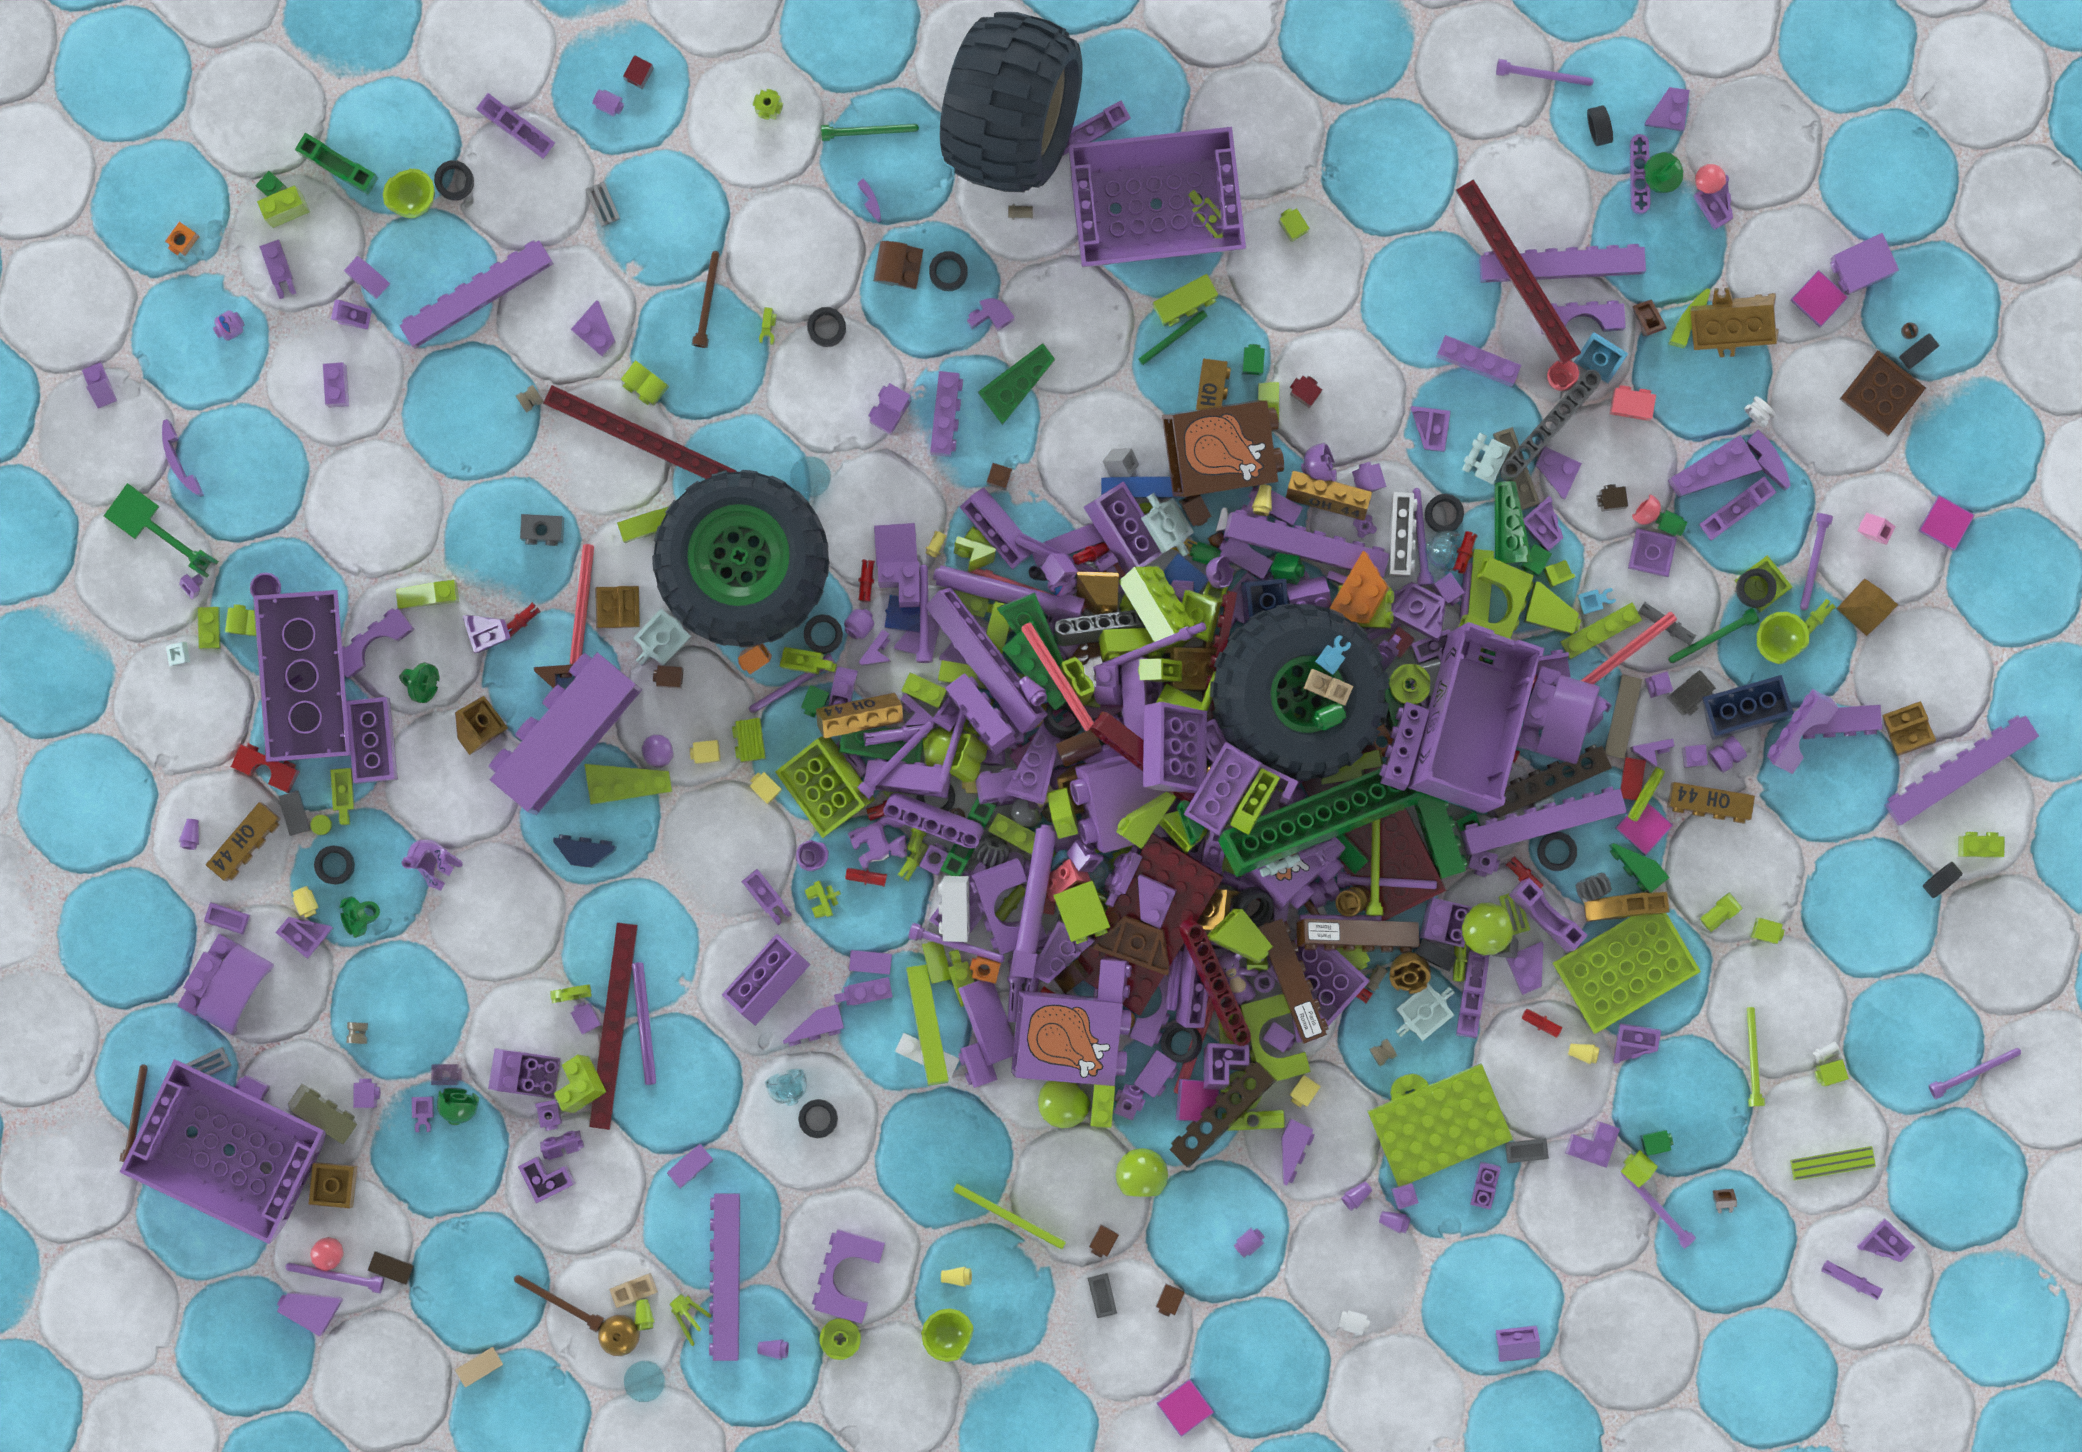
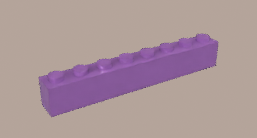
M533 240L524 246V250L519 253L517 251L512 252L507 256L506 261L502 263L496 262L489 267L490 270L484 274L480 272L473 276V281L470 283L458 285L454 289L455 292L450 295L444 294L437 299V303L432 306L428 304L419 310L420 313L414 317L410 315L402 320L403 323L399 326L411 346L416 349L552 266L554 263L541 242Z
M1629 244L1627 248H1619V245L1606 246V249H1598V246L1586 247V250H1578V247L1566 248V251L1549 248L1545 249V252L1529 249L1525 250V253H1520L1536 280L1640 275L1646 272L1645 247H1639V244ZM1493 251L1484 252V255H1481L1479 258L1481 283L1511 281Z
M1241 510L1229 513L1224 538L1289 555L1300 556V558L1349 571L1354 567L1362 551H1365L1369 554V558L1374 566L1379 570L1380 576L1383 578L1385 575L1389 553L1384 552V548L1373 546L1372 549L1367 548L1365 543L1353 541V544L1345 542L1346 538L1334 536L1333 538L1325 537L1326 533L1321 531L1310 533L1306 531L1307 528L1295 525L1294 528L1286 526V522L1275 520L1274 523L1269 522L1267 517L1255 515V518L1247 516L1248 512Z
M952 588L938 591L925 605L931 617L937 621L942 631L950 638L954 647L962 654L966 663L972 667L978 679L990 691L991 696L997 700L1003 712L1014 723L1016 729L1021 733L1033 730L1048 714L1041 705L1034 706L1029 704L1018 684L1021 679Z
M2018 715L2007 721L2009 725L2005 728L2000 726L1990 732L1992 736L1985 740L1982 737L1974 742L1975 747L1968 751L1965 748L1957 753L1956 756L1958 758L1951 762L1948 759L1939 765L1940 770L1935 773L1931 770L1922 776L1923 780L1918 784L1914 781L1906 786V791L1901 795L1897 792L1889 797V802L1885 804V807L1896 824L1899 826L1906 823L2039 737L2026 716L2019 717Z
M1612 786L1601 789L1602 794L1594 795V792L1583 794V799L1575 801V797L1562 800L1563 804L1556 806L1555 802L1543 805L1544 809L1539 811L1534 807L1524 810V815L1517 816V813L1504 816L1505 820L1502 821L1493 818L1486 820V825L1478 827V823L1467 825L1466 830L1461 831L1466 854L1468 856L1627 813L1621 789L1614 790Z
M715 1193L714 1198L710 1199V1210H714V1218L710 1219V1231H714V1239H710V1252H714V1260H710V1272H714L713 1281H710V1293H713V1302H710L709 1313L713 1314V1322L709 1323V1335H713V1343H709V1356H713V1361H738L740 1193Z

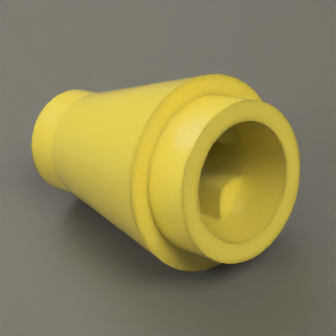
M1263 484L1259 486L1252 505L1254 514L1269 516L1270 511H1272V487L1270 485Z
M1571 1043L1568 1055L1590 1065L1591 1063L1596 1064L1600 1048L1592 1044Z
M964 1266L942 1270L941 1282L963 1287L971 1285V1268Z

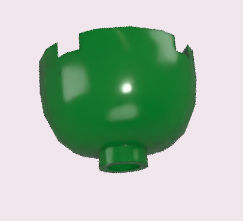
M445 1088L443 1093L439 1091L437 1098L439 1114L451 1125H459L469 1121L476 1114L479 1097L475 1093H472L471 1096L465 1094L467 1090L460 1088Z

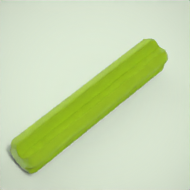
M1656 767L1628 814V818L1632 821L1637 822L1665 774L1663 769Z

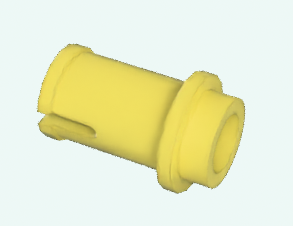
M935 531L929 546L925 547V553L933 558H937L941 554L939 551L947 536L939 531Z

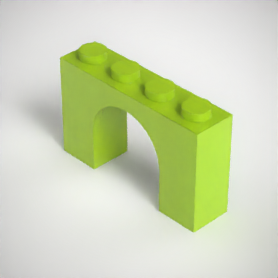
M1491 557L1484 558L1476 578L1491 583L1503 591L1507 599L1506 613L1497 623H1489L1470 614L1462 615L1458 627L1470 622L1493 630L1494 634L1512 639V633L1519 625V614L1525 609L1527 603L1525 600L1527 593L1532 590L1534 584L1532 579L1534 576Z
M1283 993L1240 1005L1241 1013L1251 1033L1250 1043L1252 1049L1249 1050L1252 1062H1260L1277 1081L1311 1072L1305 1052L1283 1058H1275L1268 1055L1260 1045L1259 1034L1262 1026L1274 1017L1290 1013Z

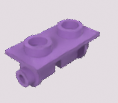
M580 1130L568 1131L562 1136L548 1137L540 1142V1150L543 1153V1157L549 1160L563 1156L562 1148H565L566 1153L570 1154L581 1151V1148L584 1147Z

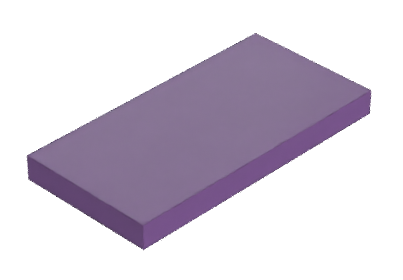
M1225 742L1184 815L1221 836L1262 763Z
M980 980L958 988L987 1066L1012 1057L1014 1035L1009 1022H1007V1017L994 983Z

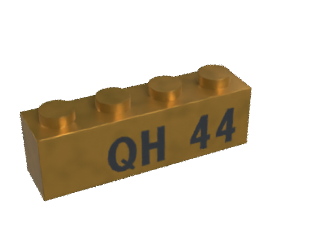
M1203 358L1196 409L1222 406V400L1227 399L1228 388L1224 387L1225 379L1229 380L1231 370L1230 367H1227V361Z
M1293 471L1286 498L1293 502L1365 521L1372 492L1334 481L1315 480L1308 474Z
M896 693L816 709L817 726L823 738L903 722L902 704Z
M1672 782L1667 807L1672 808V812L1684 813L1687 810L1693 811L1692 815L1705 817V814H1711L1713 819L1725 820V817L1733 818V822L1745 824L1746 820L1752 819L1755 795Z
M258 802L205 865L223 881H228L229 879L232 881L240 872L238 868L242 864L246 865L252 859L253 855L251 853L256 848L260 849L266 842L265 837L268 833L276 831L280 825L278 822L281 818L266 805Z

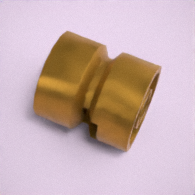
M1360 885L1353 886L1339 893L1336 898V908L1342 915L1352 917L1366 910L1369 902H1371L1370 894L1366 888Z

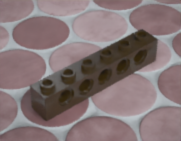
M1594 744L1585 748L1586 753L1579 755L1577 764L1569 762L1559 764L1558 761L1547 765L1548 769L1543 772L1537 769L1528 773L1529 778L1521 780V777L1510 781L1511 786L1506 787L1504 797H1506L1508 791H1513L1516 794L1515 802H1509L1505 799L1503 806L1493 809L1496 817L1500 818L1611 769V764L1603 747H1597ZM1583 758H1588L1591 761L1590 769H1584L1581 766ZM1565 766L1570 767L1573 771L1570 778L1565 777L1562 773ZM1547 774L1554 778V783L1551 786H1547L1543 781L1544 776ZM1527 783H1532L1535 786L1533 794L1526 793L1525 785Z
M1260 1062L1249 1064L1244 1070L1245 1074L1241 1078H1235L1229 1085L1231 1088L1226 1093L1224 1091L1220 1093L1215 1099L1216 1103L1211 1108L1209 1106L1205 1108L1200 1114L1202 1117L1197 1122H1191L1186 1128L1187 1132L1182 1137L1179 1135L1172 1141L1171 1144L1173 1146L1169 1150L1186 1167L1190 1168L1277 1081ZM1250 1078L1256 1081V1087L1253 1090H1249L1246 1087V1082ZM1235 1093H1239L1242 1098L1241 1102L1237 1105L1232 1102V1096ZM1223 1107L1226 1109L1227 1115L1224 1119H1219L1217 1111ZM1206 1122L1212 1125V1131L1209 1134H1205L1202 1130L1203 1124ZM1191 1137H1195L1198 1141L1197 1146L1193 1149L1188 1146V1140Z

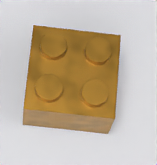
M321 1162L313 1163L308 1204L353 1208L358 1166Z

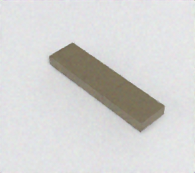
M1513 427L1493 434L1495 440L1511 447L1506 458L1507 460L1519 447ZM1519 452V457L1524 460L1522 452ZM1511 466L1505 468L1509 475L1516 473L1515 469ZM1526 467L1517 479L1514 480L1517 486L1521 510L1540 504L1528 468Z
M1623 674L1621 676L1604 750L1607 756L1620 759L1625 758L1642 679Z

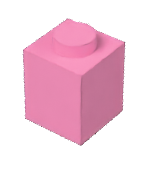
M1866 513L1860 523L1858 532L1870 540L1887 545L1895 526L1885 518Z

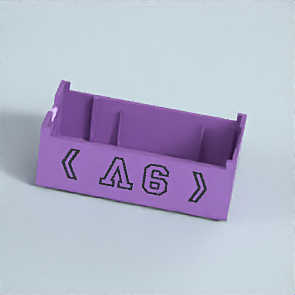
M1470 622L1449 632L1429 706L1430 711L1408 788L1481 813H1486L1504 805L1507 781L1539 658L1543 656L1544 648L1522 640L1515 641L1494 634L1493 630ZM1481 647L1496 652L1495 657L1480 652ZM1479 655L1494 660L1493 664L1490 665L1479 661Z

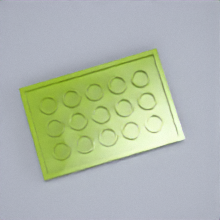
M1667 913L1629 917L1576 948L1574 951L1552 962L1593 1034L1598 1033L1701 972Z
M1481 1063L1367 1111L1398 1187L1513 1140Z

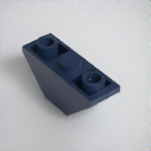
M559 834V838H553L554 844L570 865L594 868L615 852L617 846L612 845V841L600 840L598 844L591 843V838L580 837L579 841L571 840V836Z

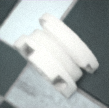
M1755 396L1753 398L1754 402L1751 405L1748 404L1744 410L1754 422L1765 428L1769 424L1768 421L1776 416V413L1764 400Z

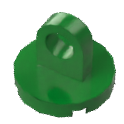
M1661 152L1654 154L1647 160L1644 167L1645 181L1655 192H1672L1680 186L1683 180L1682 164L1671 153Z
M424 662L417 665L413 670L404 669L399 675V679L407 687L408 695L412 701L427 703L438 690L436 684L440 680V676L435 665Z
M352 896L341 900L339 906L343 913H340L342 924L347 933L353 934L354 938L364 935L367 930V924L374 922L380 915V909L376 903L372 901L359 903ZM370 908L374 915L368 916L364 909Z

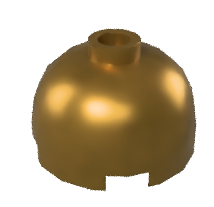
M1413 952L1402 953L1392 962L1389 979L1391 985L1398 991L1402 989L1409 991V994L1418 993L1427 988V983L1431 979V970L1428 962L1423 957Z
M614 1315L607 1318L601 1324L598 1331L600 1346L606 1353L612 1356H624L631 1353L636 1348L640 1338V1331L637 1330V1325H635L632 1318L625 1315Z

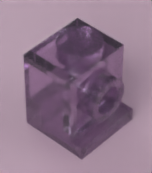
M431 1064V1085H459V1081H462V1068H459V1064ZM444 1071H448L450 1073V1077L448 1079H445L443 1077Z

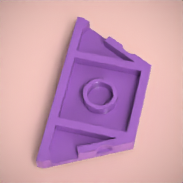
M1413 582L1403 586L1400 590L1394 591V602L1391 603L1394 619L1437 642L1440 641L1446 600Z

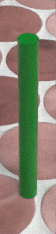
M1205 311L1199 312L1138 359L1139 362L1144 365L1207 317Z

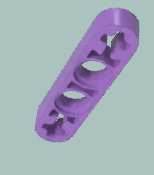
M1637 134L1631 139L1629 145L1631 209L1636 214H1644L1650 208V187L1647 183L1646 187L1642 190L1635 187V181L1637 179L1645 181L1644 176L1646 175L1644 169L1639 170L1634 166V161L1642 159L1646 164L1649 159V140L1645 135ZM1638 139H1641V142L1645 144L1641 147V153L1645 152V155L1638 154L1634 156V153H1638V146L1634 145ZM1635 193H1646V196H1642V203H1646L1642 210L1639 209V206L1635 205L1639 201V195L1635 196Z

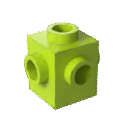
M767 89L766 91L761 90L759 95H755L753 106H755V112L758 114V117L766 120L770 118L775 120L777 114L780 115L784 103L781 102V96L778 95L777 91ZM764 101H771V104L766 106L764 105Z

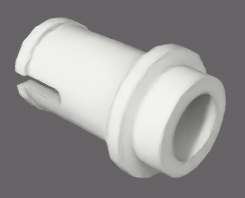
M1833 1041L1821 1049H1815V1052L1812 1054L1818 1064H1824L1825 1060L1840 1054L1841 1051L1837 1043Z

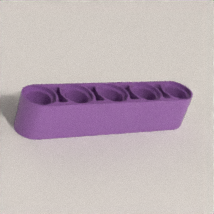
M900 793L891 794L884 807V814L892 820L967 848L977 847L984 832L981 824Z

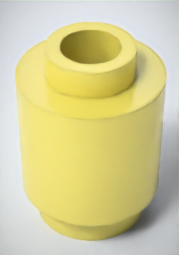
M308 886L292 892L294 896L292 899L300 916L304 915L305 918L317 914L316 910L319 907L312 890H309Z

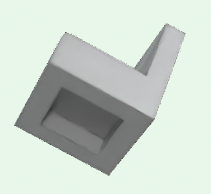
M1132 448L1112 449L1102 461L1110 477H1130L1139 466Z

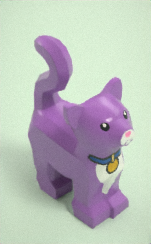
M885 816L867 827H860L848 833L854 850L859 849L863 843H867L870 851L859 858L864 870L868 869L871 862L886 860L891 856H898L900 858L907 856L906 841L908 839L905 835L897 837L891 843H888L884 833V826L886 824L895 828L903 827L905 824Z

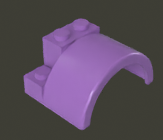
M1541 667L1526 711L1517 747L1577 764L1600 687L1561 675L1562 672ZM1539 729L1543 730L1541 738L1539 737Z
M218 934L209 951L203 952L183 987L186 991L177 1006L194 1016L201 1017L230 1035H235L239 1018L248 1000L266 974L271 972L274 964L226 936Z

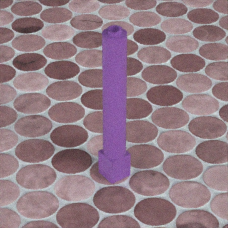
M943 565L940 566V569H935L933 580H936V585L946 588L951 587L953 590L1006 604L1035 592L1044 614L1054 616V621L1057 622L1062 619L1081 617L1085 600L1068 594H1060L1059 597Z
M1041 824V828H1036L1016 950H1014L1010 975L1033 979L1037 957L1036 950L1057 834L1056 831H1053V826Z

